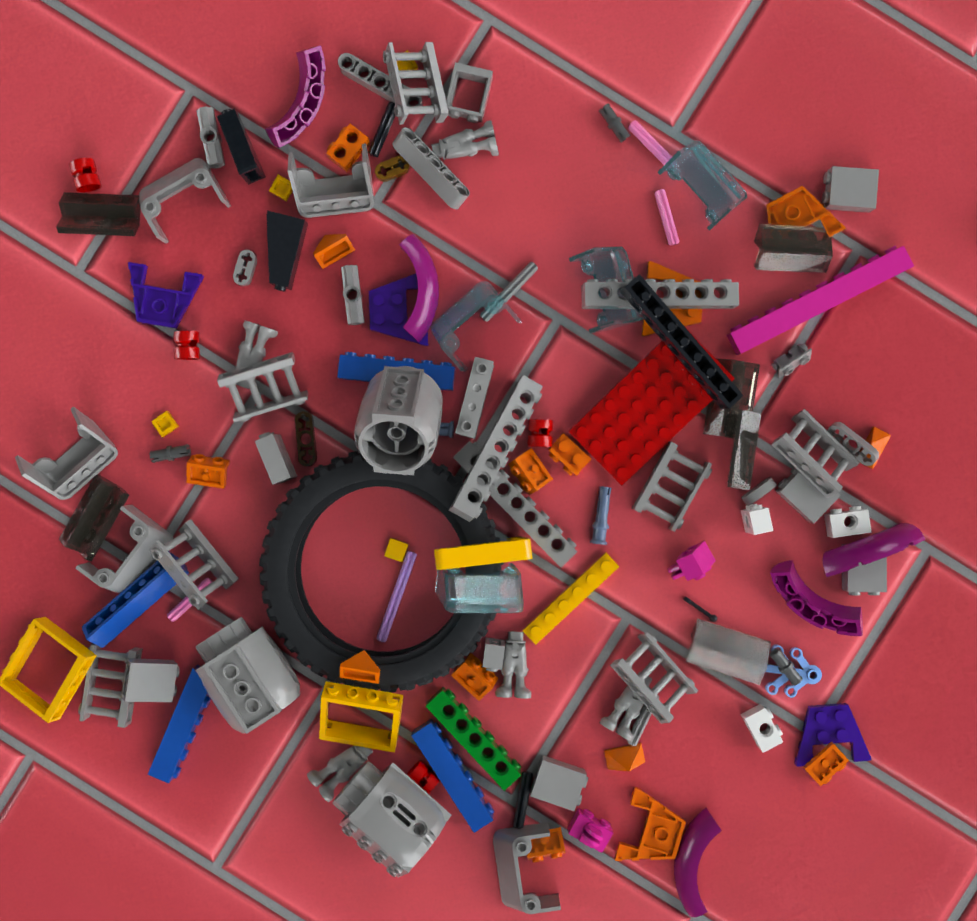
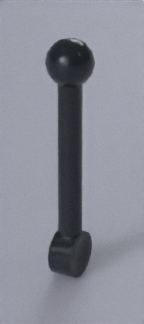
M686 596L683 598V600L708 616L711 622L717 621L716 615H711Z

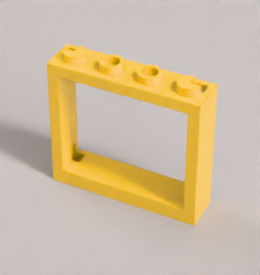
M47 617L35 618L31 624H28L25 635L19 640L17 649L10 656V661L6 668L2 670L0 686L47 723H50L62 717L97 655ZM43 631L78 657L51 704L47 703L16 679Z
M326 681L321 695L319 739L395 753L399 735L403 695ZM328 703L393 713L392 731L328 720Z

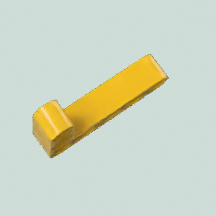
M512 537L506 538V541L434 549L436 570L528 560L532 559L530 538Z

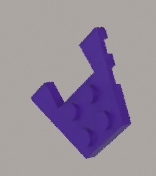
M128 262L137 322L177 329L204 275L185 272L182 291L145 285L148 266Z
M416 274L369 291L370 330L423 346H429L428 332L419 343L403 328L408 321L407 290H418Z
M847 703L808 706L802 729V738L798 745L799 751L797 758H795V765L797 767L805 766L813 758V745L829 744L830 742H850L851 756L854 762L872 761Z

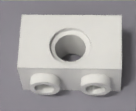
M751 504L749 506L746 505V509L740 510L745 533L757 535L773 531L769 508L762 507V504Z
M861 506L849 507V511L832 509L830 513L824 514L827 537L837 538L872 533L868 509H861ZM848 516L851 522L848 526H845L844 520Z
M759 704L740 714L762 753L783 743L780 737L783 733L777 724L774 725L771 719L774 716L768 707L765 708ZM767 723V728L764 731H760V726Z

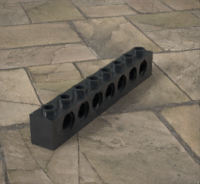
M640 274L620 290L622 295L721 410L730 409L744 396Z

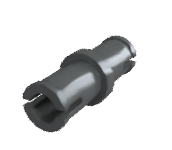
M609 103L599 110L608 123L607 127L613 130L620 143L631 136L621 123L622 119L617 117Z
M188 444L177 447L167 446L166 449L150 451L151 462L174 461L175 458L191 456L190 446Z
M780 648L771 651L769 656L778 665L779 671L785 674L792 685L799 684L803 678L793 667V662L785 657Z

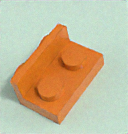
M564 433L548 449L550 452L548 456L556 463L560 461L564 465L562 469L570 476L572 474L577 476L591 460Z
M532 448L508 463L511 473L517 477L522 489L528 495L533 494L553 480Z
M203 454L192 455L187 462L186 483L224 489L226 487L227 468L230 460L223 459L222 457H207Z
M470 653L465 661L453 671L451 676L480 701L493 689L498 677L494 672L487 671L485 667H482L483 663Z
M830 742L803 768L821 787L823 784H827L837 771L843 770L849 760L833 742Z
M561 827L549 829L550 837L531 839L532 849L527 855L528 860L536 863L544 861L543 857L551 856V859L563 857L562 854L566 853Z

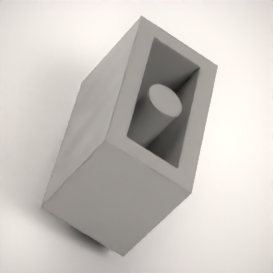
M486 637L482 667H485L487 671L497 672L498 669L502 670L505 640Z

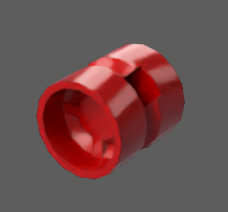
M79 158L69 163L71 174L75 177L73 181L77 192L88 193L102 187L99 175L95 174L97 168L93 158Z
M174 331V343L177 344V347L174 348V359H200V348L197 347V344L200 343L199 332Z
M529 419L528 431L531 434L528 435L527 446L552 447L553 436L550 435V432L553 431V420Z
M421 760L407 773L428 794L440 781L433 771H428V766Z

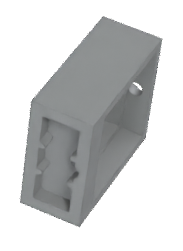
M455 62L446 99L449 117L455 119L459 117L466 118L467 121L472 123L483 122L493 80V71ZM459 78L485 84L479 112L452 106Z

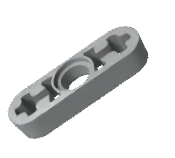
M835 422L828 428L827 431L863 465L871 466L878 460V450L845 424ZM849 440H854L857 443V448L851 447Z

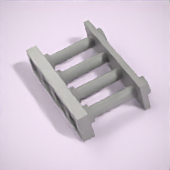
M389 42L386 50L383 51V61L387 65L395 102L394 112L395 116L398 117L399 125L404 124L409 114H432L435 117L436 123H443L449 112L433 42H425L420 52L397 53L394 52L393 42ZM420 60L424 67V70H398L397 61ZM424 78L427 81L428 88H402L401 79ZM405 96H428L431 99L432 105L406 106Z
M293 352L219 374L217 379L219 387L226 386V388H229L238 412L234 413V422H246L253 416L292 404L301 405L308 400V391L300 392L291 369L292 365L295 364ZM281 369L285 372L293 395L282 398L273 376L275 370ZM262 374L266 377L274 397L273 401L263 403L254 380L256 376ZM243 380L247 382L256 406L245 409L236 387L237 382Z
M479 357L474 358L455 431L457 435L476 438L494 369V361Z
M803 409L791 418L796 423V426L790 434L784 433L775 439L771 445L826 498H829L840 492L843 488L837 482L842 472L852 469L860 462ZM802 430L811 437L803 448L795 441ZM816 443L824 450L818 461H815L809 455V452ZM830 457L838 463V466L831 475L823 468Z
M668 442L632 509L639 513L642 510H648L671 523L668 529L675 532L676 529L679 530L684 522L682 518L704 478L707 479L710 476L712 464L705 462L701 466L679 454L678 450H676L677 444ZM676 460L698 472L699 474L694 483L670 471L669 467H667L669 461ZM661 476L663 478L667 477L689 489L685 500L660 487L658 481ZM657 493L680 506L676 516L674 517L651 504L648 500L651 494Z
M190 519L178 530L181 533L165 545L157 540L149 550L154 559L160 562L185 593L189 602L199 610L208 602L205 598L207 595L221 585L227 590L239 578ZM183 541H187L193 549L175 560L168 551ZM195 556H199L205 564L190 575H187L181 566ZM210 570L217 579L200 591L193 581Z
M648 632L638 636L642 644L626 660L623 658L614 660L610 666L661 724L670 723L674 718L670 713V709L685 692L686 694H694L699 690L694 686L695 683L685 676L658 645L656 638ZM648 649L655 658L638 675L633 671L632 665ZM661 664L667 673L652 689H649L645 684V679ZM673 678L680 687L663 704L657 698V694Z
M91 644L88 649L97 656L86 673L83 699L78 709V714H80L79 721H84L91 714L116 718L118 720L117 727L125 728L132 722L134 702H125L121 697L122 690L115 691L95 687L96 676L118 679L123 682L125 671L117 672L98 669L99 657L125 661L126 663L127 658L141 659L143 648L134 647L127 653L100 650L101 647ZM93 695L119 699L121 701L120 708L113 710L92 706Z

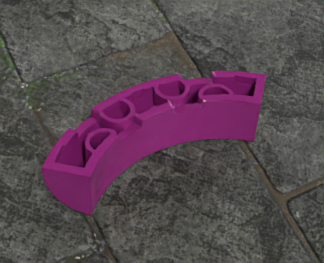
M321 45L296 52L300 73L296 98L283 118L272 126L265 128L269 139L277 148L295 140L311 124L320 108L325 91L324 72L326 71Z
M411 234L399 245L414 265L418 281V294L414 310L403 328L420 343L431 327L438 307L439 282L436 268L429 252L414 234Z
M897 524L866 538L826 551L822 559L825 574L827 577L849 571L859 566L860 562L862 565L872 563L903 551L909 547L908 545H916L924 541L925 537L920 529L912 524Z
M793 560L781 562L772 568L770 574L777 592H780L781 596L785 599L786 605L802 619L821 629L834 630L837 634L848 636L863 635L861 607L836 604L817 595L802 581L795 569Z
M707 808L702 810L690 822L688 829L681 837L674 861V879L678 896L690 917H699L708 912L698 891V866L707 845L722 831Z

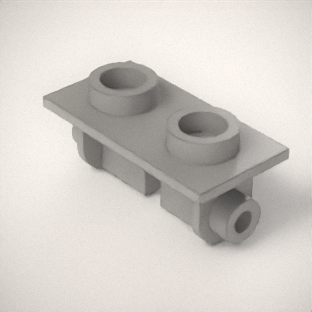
M804 343L802 345L798 344L788 351L791 358L783 354L775 359L771 366L775 371L778 369V378L791 374L794 368L800 364L805 365L811 359L812 349L808 350Z

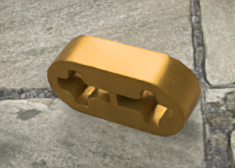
M401 155L379 163L375 168V174L378 180L387 182L408 173L410 165ZM399 161H402V163H407L404 165V169H401L400 167L394 169V167L399 165ZM382 168H384L385 170L392 169L390 171H387V176H383V174L379 175V173H381Z

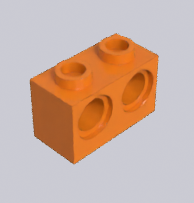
M350 123L347 127L342 128L339 138L335 142L330 143L326 154L331 161L347 173L361 156L362 144H366L368 147L370 141L366 135ZM352 136L358 137L354 143L348 142ZM340 151H345V152H346V154H345L344 157H342V158H337V157H336L338 152H340Z

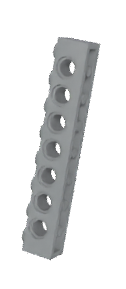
M598 279L587 280L581 286L582 309H634L626 298H621L618 295V290L622 289L632 279H627L625 282H618L617 279H608L606 282H598ZM656 279L645 280L655 293L657 289L663 292L664 297L660 299L669 309H734L739 306V282H732L731 279H723L720 282H713V279H704L701 282H694V279H685L682 282H675V279H666L663 282H656ZM600 289L606 292V298L599 296L598 291ZM676 289L682 292V298L676 296ZM695 289L701 292V298L696 297ZM714 289L719 291L720 298L715 297Z
M524 375L518 380L449 511L468 522L479 517L483 509L480 507L482 502H486L491 494L489 488L498 481L500 467L504 468L509 458L506 457L508 452L514 450L517 441H515L517 435L520 436L526 427L523 423L526 419H530L534 412V409H532L533 404H537L542 396V393H540L542 385ZM520 397H524L527 403H523ZM512 413H516L519 419H514ZM503 429H508L511 435H506ZM494 445H499L502 448V452L496 451ZM486 461H490L493 464V469L486 466ZM477 478H482L485 485L478 484ZM468 494L474 495L476 502L469 501Z
M469 441L453 458L469 473L472 468V457L478 456L482 448L476 441L473 444ZM486 461V466L493 469V464L490 461ZM501 469L498 471V474H500L498 481L489 488L491 491L490 496L562 567L577 553L575 549L577 545L570 538L566 540L561 535L563 531L556 524L552 526L548 522L550 517L543 510L539 512L535 508L537 504L529 496L525 498L521 494L523 490L516 482L512 485L507 480L510 476ZM478 477L477 482L482 486L485 485L484 480ZM502 483L507 484L509 487L506 494H500L497 490L498 486ZM515 497L522 500V505L519 508H514L511 505V500ZM528 511L535 513V519L531 522L526 521L524 518L525 513ZM539 526H548V533L540 535L538 533ZM554 539L562 541L560 548H552L551 543Z

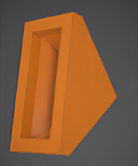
M330 234L323 236L313 255L321 268L324 269L355 251V248L346 234Z
M873 426L865 441L878 450L880 457L891 435ZM877 461L873 465L867 467L873 469Z
M363 650L340 664V678L379 684L380 669L367 652Z
M637 743V746L626 745L604 750L608 770L631 771L645 763L642 743Z

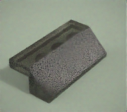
M64 192L58 202L62 217L56 226L58 233L135 236L140 226L139 195Z
M759 224L754 239L755 244L759 247L754 264L756 270L827 272L833 257L832 237H828L824 227Z
M717 359L735 378L732 382L744 396L730 409L721 410L712 400L707 405L703 434L748 441L760 364L732 359Z
M741 409L737 412L726 487L750 490L761 420L760 413Z
M97 474L61 534L60 542L64 547L78 551L85 560L92 562L118 517L121 506H124L129 494L122 487Z
M697 618L691 633L692 643L686 656V662L760 685L767 670L771 642Z

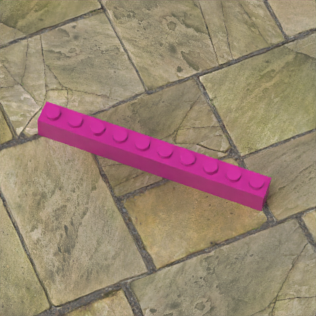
M895 245L885 250L886 255L879 257L877 254L868 259V264L862 266L860 263L850 268L852 272L846 275L842 272L834 276L835 281L828 284L826 280L816 285L817 290L811 292L808 289L799 294V299L794 301L793 298H790L782 303L783 307L779 309L773 307L765 311V316L759 318L757 315L747 320L749 324L743 327L739 324L731 328L732 333L726 336L736 355L742 354L914 267L905 247L902 246L897 249Z

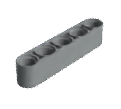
M343 53L339 56L338 65L344 76L389 102L395 103L390 79L387 74L350 53ZM347 62L352 63L348 68L343 67ZM362 72L369 73L366 77H360ZM379 81L385 82V85L382 87L376 86ZM402 84V88H409L406 85ZM405 96L406 106H410L409 103L412 100L419 102L416 106H423L421 96Z
M403 127L392 142L394 149L448 206L453 209H459L470 195L467 187L411 129Z

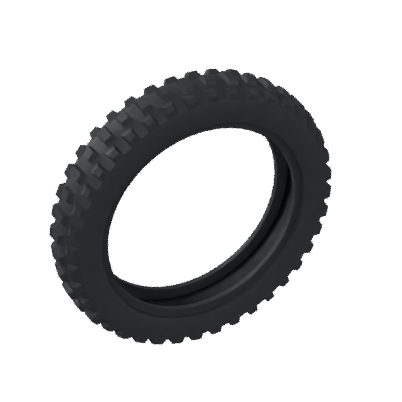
M358 451L350 452L346 458L335 457L331 459V464L327 466H317L314 468V474L304 476L299 480L300 485L297 488L290 489L287 492L286 496L288 499L279 504L275 510L278 514L272 521H269L267 529L270 532L265 536L262 547L265 548V552L261 554L259 566L263 567V571L260 572V585H264L262 599L263 603L269 606L266 612L270 621H274L276 624L274 629L279 639H285L284 645L291 653L295 652L297 654L296 658L305 667L310 665L312 672L321 677L326 675L327 680L334 683H344L345 685L373 690L380 689L381 691L392 693L396 692L397 688L400 691L415 689L416 684L418 686L426 685L433 682L434 677L437 679L440 676L444 677L449 674V668L453 669L465 661L464 656L476 650L478 647L476 642L485 637L488 632L487 626L490 621H494L496 616L494 608H496L497 602H500L502 596L499 593L500 584L504 583V575L500 571L501 565L504 562L466 567L464 592L457 609L448 622L429 639L402 650L372 651L353 646L331 633L314 614L302 584L301 561L303 549L314 523L331 504L353 491L367 487L399 488L426 499L446 516L456 531L462 546L500 541V537L495 536L494 528L496 525L494 520H489L487 516L486 505L484 503L481 504L480 507L483 509L479 517L472 519L470 522L449 511L463 485L464 479L459 475L454 477L448 471V467L443 464L437 466L432 462L431 458L424 465L417 468L414 475L374 472L373 466ZM468 494L469 501L476 502L475 496ZM365 650L380 669L379 684L340 678V664Z

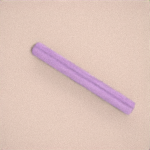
M408 551L405 556L376 638L378 641H387L417 554L412 551Z

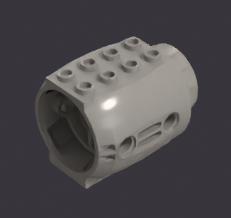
M384 366V370L377 373L368 384L358 411L354 439L359 452L373 466L374 472L414 475L415 470L424 465L433 455L440 431L443 397L437 383L424 373V369L410 366Z
M240 617L196 646V650L205 662V664L195 670L227 723L233 729L243 734L249 733L274 717L300 696V683L295 672L263 626L252 632L245 620Z
M367 761L333 801L334 806L345 815L339 824L343 827L342 831L347 836H352L357 841V845L361 849L367 850L377 863H382L391 876H397L398 878L410 872L431 847L443 830L446 822L452 816L394 763L381 772L371 762Z

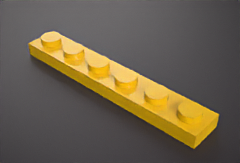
M605 552L523 629V632L536 645L617 570L619 565Z

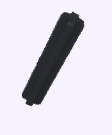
M393 102L388 103L368 153L373 157L377 158L395 118V103Z
M528 771L522 772L512 824L517 829L524 827L533 774Z

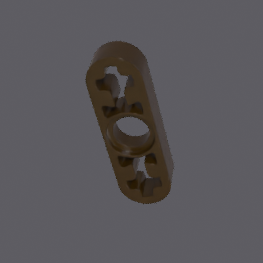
M301 411L295 416L298 460L303 466H312L317 461L314 419L309 412ZM305 414V417L309 418V421L306 422V428L310 427V431L303 430L300 432V428H304V424L299 420ZM308 433L311 436V442L305 445L301 442V436ZM312 446V450H308V454L313 458L307 463L306 460H303V456H306V450H302V447Z

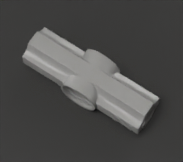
M200 107L196 112L200 126V138L203 141L208 168H221L225 165L221 146L222 138L218 132L214 108ZM214 134V139L207 141L208 136Z
M346 265L341 267L347 323L348 325L363 324L365 322L358 266ZM351 291H357V297L350 300L348 294Z

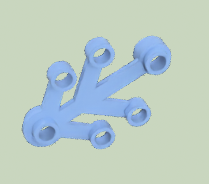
M774 644L771 647V651L779 647L784 654V649L780 645ZM798 647L791 648L789 653L802 667V669H795L803 679L795 686L787 685L784 688V693L790 698L795 697L797 691L807 683L816 684L822 678L821 670L815 665H809L803 657L802 650ZM795 650L799 651L798 656L793 655ZM750 658L746 662V668L752 674H759L761 671L782 674L773 682L766 684L765 690L770 695H775L778 692V688L789 680L784 673L779 671L777 665L763 664L757 658ZM758 664V669L753 670L752 666ZM811 672H815L814 678H810ZM774 685L775 689L770 692L769 687ZM790 688L794 689L792 694H788Z

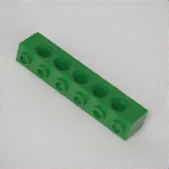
M442 687L426 702L427 709L505 791L521 776V765L515 759L511 760L508 757L507 750L501 744L498 746L495 743L494 736L488 730L485 732L481 728V722L475 716L472 718L468 714V708L462 702L459 704L455 700L456 696L449 688L446 690ZM451 705L454 711L447 713L444 710V706ZM459 719H464L467 722V725L464 727L458 726L457 721ZM477 733L480 739L473 741L470 735ZM489 747L493 750V753L487 755L483 752V749ZM500 761L506 764L502 769L496 766Z

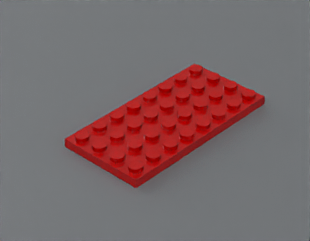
M690 332V334L697 340V342L703 347V349L709 354V356L715 361V363L721 368V370L727 375V377L731 381H733L735 378ZM661 341L568 432L622 486L713 399L665 343Z

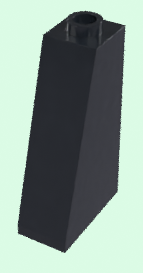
M235 108L222 111L217 118L239 175L248 185L265 178L264 171Z
M267 211L269 283L275 286L274 289L285 292L286 289L292 290L308 223L304 219Z

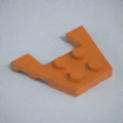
M803 186L766 204L774 265L791 257L782 240L819 220L829 238L846 229Z
M648 261L646 279H656L659 281L675 279V282L692 279L655 262ZM676 289V296L682 298V292ZM695 289L696 297L701 298V292ZM670 309L685 327L701 323L702 309ZM643 319L642 336L655 334L653 329Z
M634 786L630 805L646 809L648 814L638 847L619 841L614 860L675 859L686 821Z

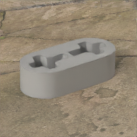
M250 250L240 252L233 273L235 283L243 287L251 283L257 265V256ZM250 254L252 261H248L247 266L245 267L246 261L243 259L244 257H248V255ZM245 269L244 275L247 276V279H243L241 282L238 276L243 275Z
M769 477L741 498L749 506L775 488L777 484L772 477Z

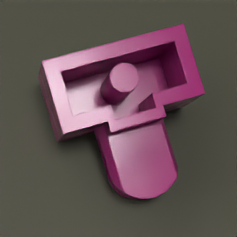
M703 541L682 552L676 560L677 563L670 566L667 570L669 573L675 572L671 575L673 580L685 576L687 581L691 579L696 581L706 576L705 573L712 569L711 566L716 560L706 542Z
M578 808L567 827L569 835L601 853L613 835L611 824L603 818L601 820L597 819L587 809L583 811Z

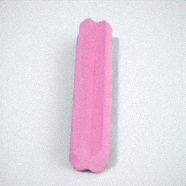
M636 120L629 125L628 129L665 167H668L673 162L674 158Z
M664 189L655 191L654 195L668 244L673 246L679 243V238Z
M206 578L197 588L201 591L213 581L210 578ZM187 596L167 614L170 621H176L192 606Z

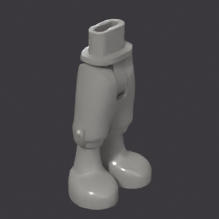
M492 120L486 121L483 127L475 131L465 129L462 132L442 140L440 139L439 143L431 144L433 153L438 158H443V160L466 156L472 157L480 150H488L492 156L499 155ZM488 137L487 139L479 142H472L477 138Z
M244 320L243 327L246 330L245 341H242L239 345L236 369L261 362L266 356V349L264 348L266 341L269 338H275L278 335V331ZM258 332L256 345L253 347L252 343L255 334ZM244 380L236 384L249 389L247 382Z
M508 631V640L505 641L507 643L505 644L501 670L504 679L501 687L495 691L496 697H512V676L515 673L514 697L531 698L532 693L526 688L524 677L529 670L527 667L526 641L523 640L524 632Z
M648 676L645 679V684L650 689L649 685L652 678ZM628 685L620 697L615 700V710L608 717H603L600 724L611 731L615 730L621 737L631 741L633 733L630 731V724L632 719H636L640 715L643 703ZM624 711H626L623 720L617 726L619 717Z
M352 746L335 758H330L326 768L319 771L311 770L307 773V777L315 787H318L331 773L337 772L333 778L319 787L321 796L327 802H330L334 798L335 787L340 782L349 781L350 777L368 760L367 757L373 753V750L371 748Z

